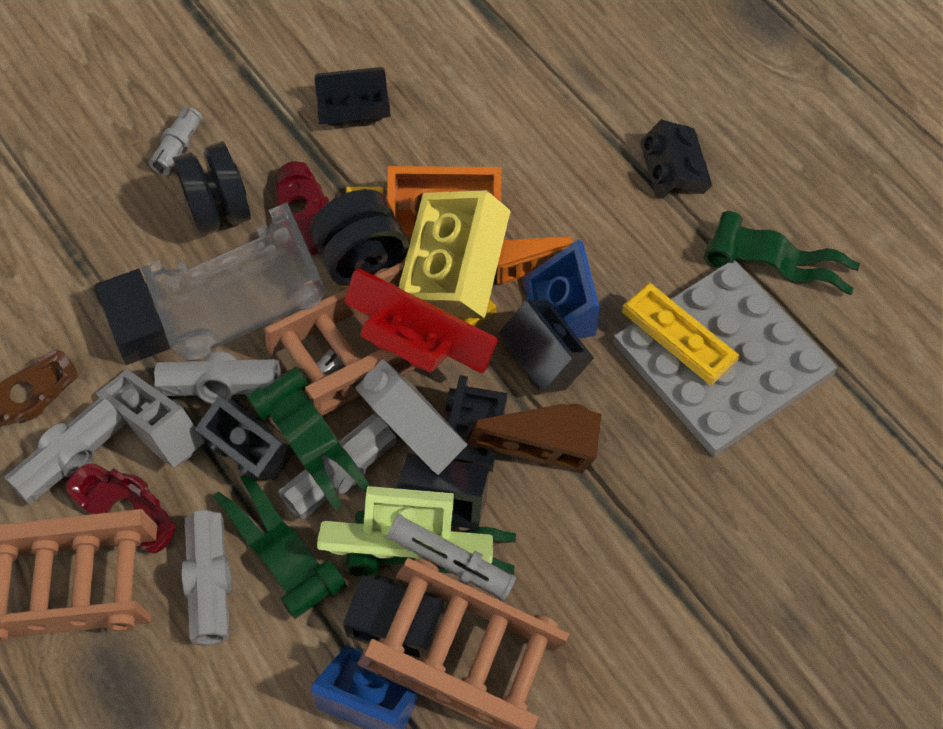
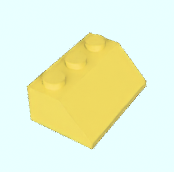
M487 190L423 193L399 288L457 318L485 319L511 211Z

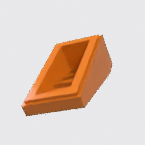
M572 237L504 240L496 270L497 284L522 279V277L571 245Z

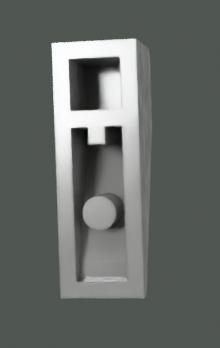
M384 359L374 369L369 371L364 379L355 387L372 409L437 475L468 445L414 385Z
M128 369L96 393L98 398H106L124 418L126 426L155 455L172 468L189 459L194 451L205 443V440L195 430L196 427L180 405Z

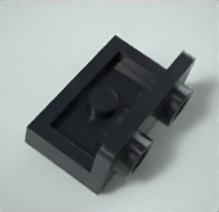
M384 67L315 74L319 124L341 126L348 121L358 120L372 123L386 117H391Z
M661 119L641 139L640 145L657 198L664 199L675 187L704 194L712 186L707 164L694 128Z
M459 375L457 388L450 387L447 396L446 411L451 412L449 425L466 442L467 435L477 420L505 415L508 393L468 387V376ZM468 444L453 461L489 466V471L493 472L497 452Z

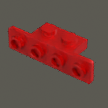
M360 268L353 272L345 303L370 316L364 322L360 334L361 337L373 342L377 348L390 351L407 360L412 366L429 372L437 368L447 357L479 373L486 371L498 342L495 336Z

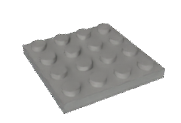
M735 260L734 264L728 262L671 299L739 354L738 361L712 386L635 323L614 335L613 344L713 458L832 377L838 368Z

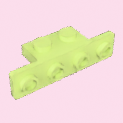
M367 486L364 524L323 521L317 540V549L330 551L337 555L362 553L372 554L378 558L398 556L424 559L394 541L386 539L399 513L406 519L438 534L472 554L474 551L483 554L481 559L490 564L493 558V536L489 534L451 531L454 493Z

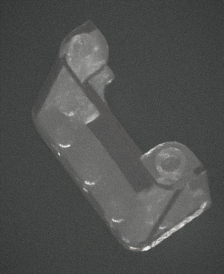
M287 202L269 210L272 217L270 226L265 229L264 225L256 228L260 238L191 269L184 260L177 263L179 269L174 270L165 269L160 260L141 267L170 346L177 355L190 360L200 359L216 347L300 309H310L320 303L326 288L305 237Z

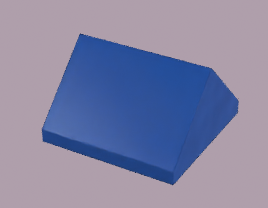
M577 240L522 277L527 300L549 301L580 339L596 336L600 306L584 243Z
M345 645L312 685L311 693L317 709L365 729H405L420 694L358 666L357 664L363 651Z

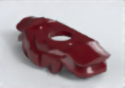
M291 161L284 164L278 170L276 188L286 251L293 258L299 259L318 253L309 228L314 216L323 206L329 203V199L322 192V187L316 182L315 176L311 173L308 164ZM295 199L307 201V206L301 213L291 214L287 211L291 201Z
M84 464L68 480L66 486L69 496L90 514L109 513L112 506L120 500L132 502L133 510L142 509L156 523L157 534L156 541L142 542L138 546L139 548L155 554L163 550L170 543L175 531V525L169 519L167 512L160 507V501L148 489V484L142 478L134 474L120 473L114 468L108 471L97 464Z

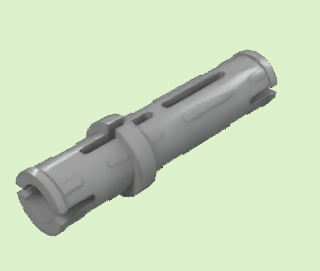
M400 513L386 536V539L394 541L422 558L460 577L459 582L465 585L471 583L499 598L502 602L505 601L516 580V576L513 574L510 575L481 559L483 554L474 551L472 554L438 534L406 519Z

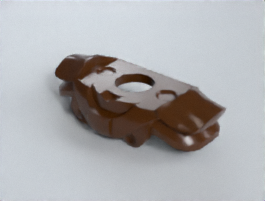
M60 350L48 352L37 359L35 364L0 383V427L15 424L26 419L30 421L37 418L67 386L78 378L74 364L64 352ZM18 383L31 385L33 388L32 397L24 403L13 402L10 399V391L13 386Z

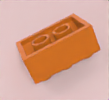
M388 166L387 200L394 212L395 220L400 223L407 236L408 243L411 242L423 193L487 190L501 202L502 167Z

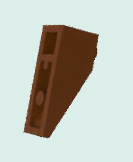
M558 404L477 420L467 435L466 443L583 473L597 458L601 413L589 411L585 406L579 404Z

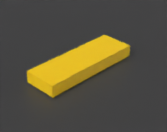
M650 282L623 305L622 313L710 386L738 361L739 354Z

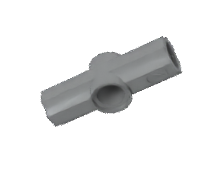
M216 351L208 354L204 361L157 362L154 370V387L165 396H199L203 401L213 404L218 395L231 399L232 395L246 394L257 386H260L262 389L280 377L281 369L279 360H237L231 354Z
M100 397L68 425L60 423L48 429L40 438L38 449L4 478L26 503L31 505L64 476L71 477L81 466L90 464L93 460L94 451L126 425V422L106 398Z
M374 414L341 441H338L354 460L363 475L369 465L397 443L396 436L392 433L387 423ZM325 455L321 456L325 470L336 493H347L357 485L341 466ZM306 469L278 491L288 509L302 521L328 500Z
M209 510L195 511L192 515L185 517L186 560L182 562V583L189 609L190 641L192 644L204 646L218 645L230 639L227 594H231L232 590L228 556L225 555L223 517L221 513Z

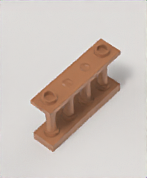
M399 263L391 268H383L376 272L374 276L399 288L404 265ZM348 288L288 317H280L272 322L271 325L265 327L267 351L272 355L284 348L287 349L309 381L310 385L305 387L306 396L321 416L360 397L361 395L355 387L382 359L387 361L401 375L416 368L402 357L381 349L364 358L356 355L335 324L355 315L363 326L370 316L345 303ZM321 331L345 367L330 375L323 374L301 343V340Z
M142 509L0 525V644L6 643L10 637L108 628L113 631H129L134 629V625L151 623V614L135 600L132 601L136 547L140 546L142 542L156 541V523ZM117 546L113 603L90 605L94 552L98 551L99 547ZM75 550L76 561L71 607L48 609L53 556H56L60 551ZM34 554L35 564L30 609L28 612L6 614L12 562L18 556Z
M407 558L396 577L409 583L386 638H381L379 641L371 639L364 648L357 665L493 729H534L539 716L527 711L526 698L545 648L552 651L556 650L567 642L569 633L559 629L558 623L551 618L542 615H534L533 617L438 572L439 568L430 561L420 558L415 560ZM426 591L448 601L449 604L427 657L421 658L419 661L404 654L405 649L402 647V644ZM467 610L488 620L489 624L468 676L462 677L460 680L445 673L446 668L443 664L464 612ZM505 629L529 639L509 695L503 696L501 699L486 692L487 687L484 683Z

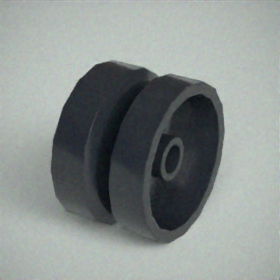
M224 141L204 148L203 156L208 170L206 172H203L197 156L192 152L172 157L185 198L201 236L219 231L221 222L216 208L219 205L226 220L233 226L251 220L244 183Z
M356 190L334 198L317 212L309 228L312 240L319 254L322 255L332 281L341 286L350 285L353 272L358 268L374 275L383 268H391L401 263L409 249L407 236L400 223L395 220L394 212L387 198L376 190Z

